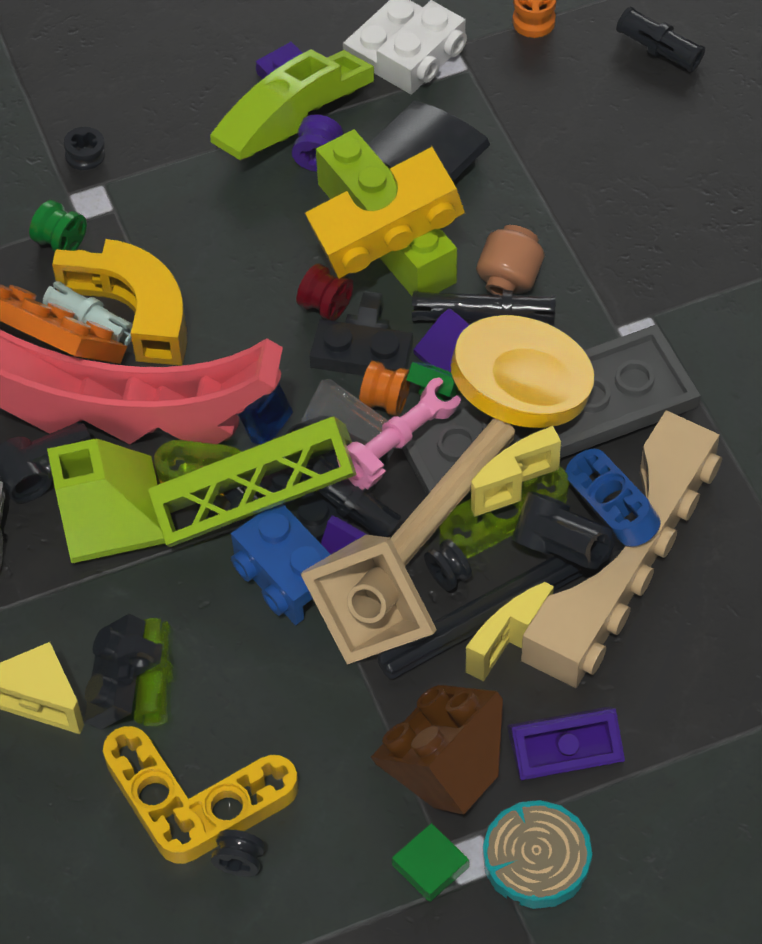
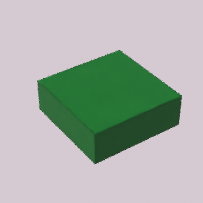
M431 823L392 857V866L427 901L431 902L469 868V859Z

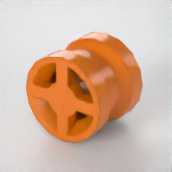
M513 0L515 10L512 23L514 29L519 34L531 38L543 37L549 34L555 27L556 15L554 10L557 0Z
M371 361L361 384L359 406L369 410L376 406L384 408L388 415L400 416L406 404L411 382L406 380L409 370L399 368L396 371L386 369L381 362Z

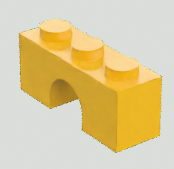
M433 147L390 168L398 191L394 200L385 208L376 211L363 210L353 202L348 191L305 212L311 228L338 279L349 273H356L365 269L370 262L391 251L406 248L413 239L434 229L444 228L451 224L455 218L465 213L457 188Z

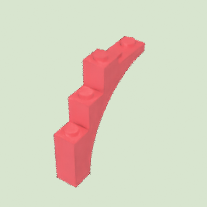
M0 330V408L49 434L84 420L131 445L145 434L153 433L157 428H160L205 453L222 441L229 440L234 435L239 425V416L237 414L243 412L248 405L264 395L267 396L275 390L281 378L279 364L283 347L266 338L251 348L209 362L170 367H137L90 361L39 347Z

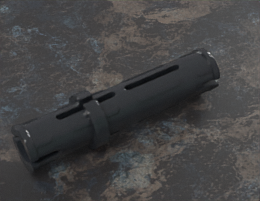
M503 290V295L413 291L412 306H414V310H412V321H436L441 314L450 308L466 322H476L492 316L514 315L532 318L555 326L556 295L521 296L513 295L511 290Z

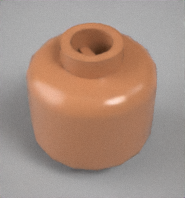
M506 225L504 229H498L488 235L476 270L480 278L487 283L486 289L490 293L503 295V290H511L514 294H523L533 288L545 253L538 243L537 235L532 231L517 225Z

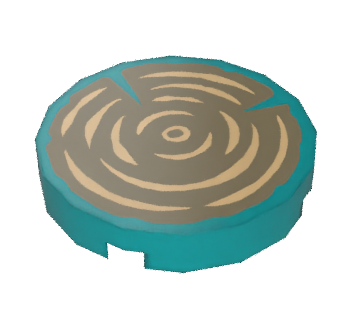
M542 800L519 802L501 811L489 825L483 843L482 854L485 874L494 889L506 899L508 896L512 900L519 901L521 906L532 909L555 907L573 898L586 880L592 862L590 836L580 819L563 806Z

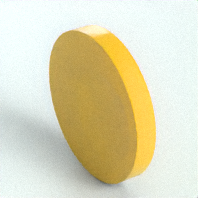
M492 316L472 323L460 334L451 359L453 380L460 392L471 404L495 419L522 427L547 428L571 421L585 408L594 385V370L591 361L578 343L564 332L549 324L522 316Z

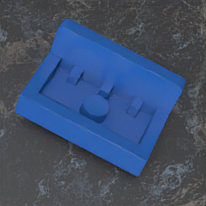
M280 504L262 511L231 533L234 551L231 561L236 571L245 581L253 579L259 585L265 602L276 615L280 616L284 613L294 625H297L304 620L303 605L313 599L301 573L331 554L284 504Z

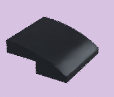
M414 100L368 145L389 170L397 164L433 147L450 178L454 181L490 146V143L485 135L463 120L439 108Z

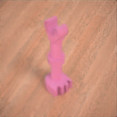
M440 377L432 379L427 384L416 406L401 417L393 416L383 424L382 432L367 444L363 445L359 442H352L347 446L357 474L348 479L355 487L358 486L361 490L365 488L368 490L386 472L382 468L384 464L379 460L394 447L402 448L412 440V433L428 420L434 418L446 419L454 413L461 399L455 396L450 401L444 402L436 397L435 393L443 383Z

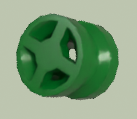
M48 200L35 212L30 223L29 235L34 242L40 245L50 244L54 252L56 249L75 251L83 241L87 221L82 214L76 211L66 212L61 203L55 200Z

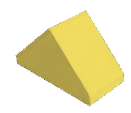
M50 642L0 662V710L81 734L84 722L78 701Z

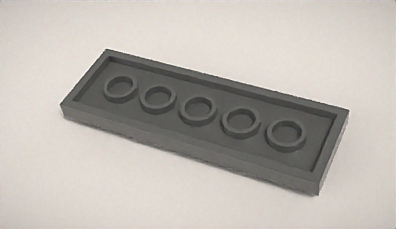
M657 324L584 350L594 370V385L583 411L571 421L553 426L561 440L560 458L657 423L666 410L679 415L699 407L700 393ZM463 394L458 396L461 401L449 418L428 420L412 433V440L402 447L426 496L493 419V417L471 404ZM510 424L515 429V437L507 448L519 440L546 428H529Z

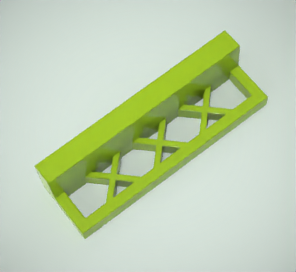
M332 416L149 488L148 491L166 545L169 547L175 546L357 475L347 448V444L352 443L346 424ZM335 449L340 464L339 468L321 475L306 468L309 459ZM288 467L294 469L285 489L273 493L259 486L262 478ZM303 473L313 477L299 483ZM242 485L247 487L238 507L226 511L213 505L217 495ZM256 491L266 495L252 501ZM196 503L200 504V509L192 525L176 531L170 513ZM210 510L219 513L216 516L206 519Z

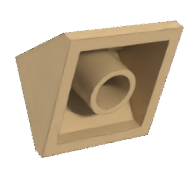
M364 535L301 573L346 664L434 634L437 630L390 537Z

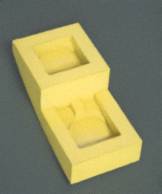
M553 426L535 432L509 446L490 460L471 481V510L474 516L521 501L522 482L559 470L561 440Z
M546 582L534 586L513 598L491 616L466 646V673L484 681L509 642L522 648L523 634L546 598L553 595L554 586Z

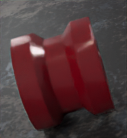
M320 263L315 264L306 272L301 280L296 302L306 310L313 308L319 310L321 317L326 320L335 321L342 315L349 304L354 288L353 281L346 276L338 279V277L331 275L328 267Z

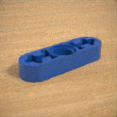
M588 449L571 459L565 470L566 478L580 498L608 528L612 529V533L623 545L631 547L641 545L649 541L657 533L661 524L659 515L646 496L603 451ZM593 473L599 475L593 482L589 477ZM622 490L613 500L602 503L610 494ZM632 512L636 519L630 522L625 517Z

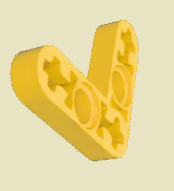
M124 726L115 729L104 741L103 754L111 776L160 854L166 860L173 863L185 864L201 857L218 847L216 839L220 831L227 829L246 831L286 808L295 800L298 794V777L294 764L280 755H268L188 799L149 737L141 729L133 726ZM128 746L131 751H136L139 765L142 768L138 773H134L131 763L125 756L120 757L119 750L122 747ZM272 774L276 780L282 779L283 788L276 791L271 785L265 786L264 778ZM159 783L169 789L167 798L160 804L147 805L139 799V794L147 785ZM246 786L250 787L252 795L256 794V805L251 804L250 796L245 789ZM224 798L236 799L242 804L243 809L237 817L231 820L219 819L212 813L214 805L219 800ZM172 814H174L175 822L184 833L189 832V842L181 844L178 839H172L170 826L166 820Z

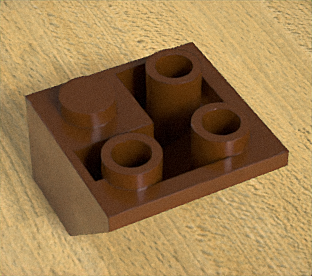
M447 685L434 686L419 697L417 708L404 722L393 726L384 735L383 744L371 758L377 766L434 809L465 814L499 774L503 698L497 691Z

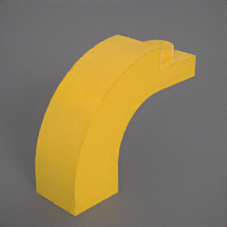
M110 239L105 240L102 253H91L85 250L69 251L56 249L52 262L56 281H60L80 295L106 297L121 301L135 312L131 337L137 362L183 366L187 346V327L181 291L173 274L158 258L140 247Z

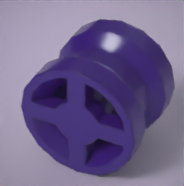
M309 115L305 117L298 129L299 138L296 139L292 148L293 159L301 167L317 172L316 148L342 136L343 129L335 120L327 116Z

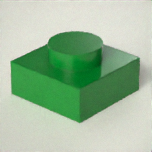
M412 362L406 380L420 385L418 394H422L432 379L440 377L443 383L435 393L439 400L446 401L447 397L462 395L450 371L429 363Z

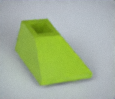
M97 438L47 449L71 563L165 544L148 491L149 488L158 485L150 455Z

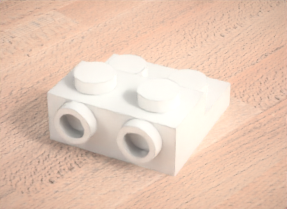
M389 0L343 42V50L373 65L376 75L412 95L424 82H430L444 63L451 57H456L461 53L467 41V35L465 34L466 19L432 0L424 7L411 0Z

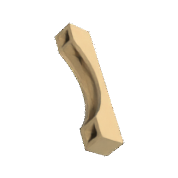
M667 410L664 412L643 445L640 468L645 496L661 520L659 530L649 541L641 545L625 546L617 558L593 577L573 588L548 596L523 634L522 662L574 688L578 687L586 672L593 675L597 671L606 653V646L603 645L610 633L618 635L621 632L631 608L627 605L634 594L639 596L644 594L654 573V568L651 567L657 556L665 558L674 544L677 536V530L674 528L681 518L686 521L689 520L699 501L700 493H697L701 484L703 482L710 484L715 478L722 462V457L716 455L720 434Z

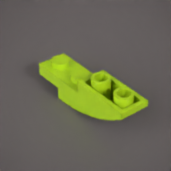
M310 49L271 72L247 92L210 134L211 143L235 158L242 160L277 142L285 141L290 136L298 133L300 123L308 116V112L318 110L323 105L344 95L352 94L355 90L374 82V66L345 50L325 57Z

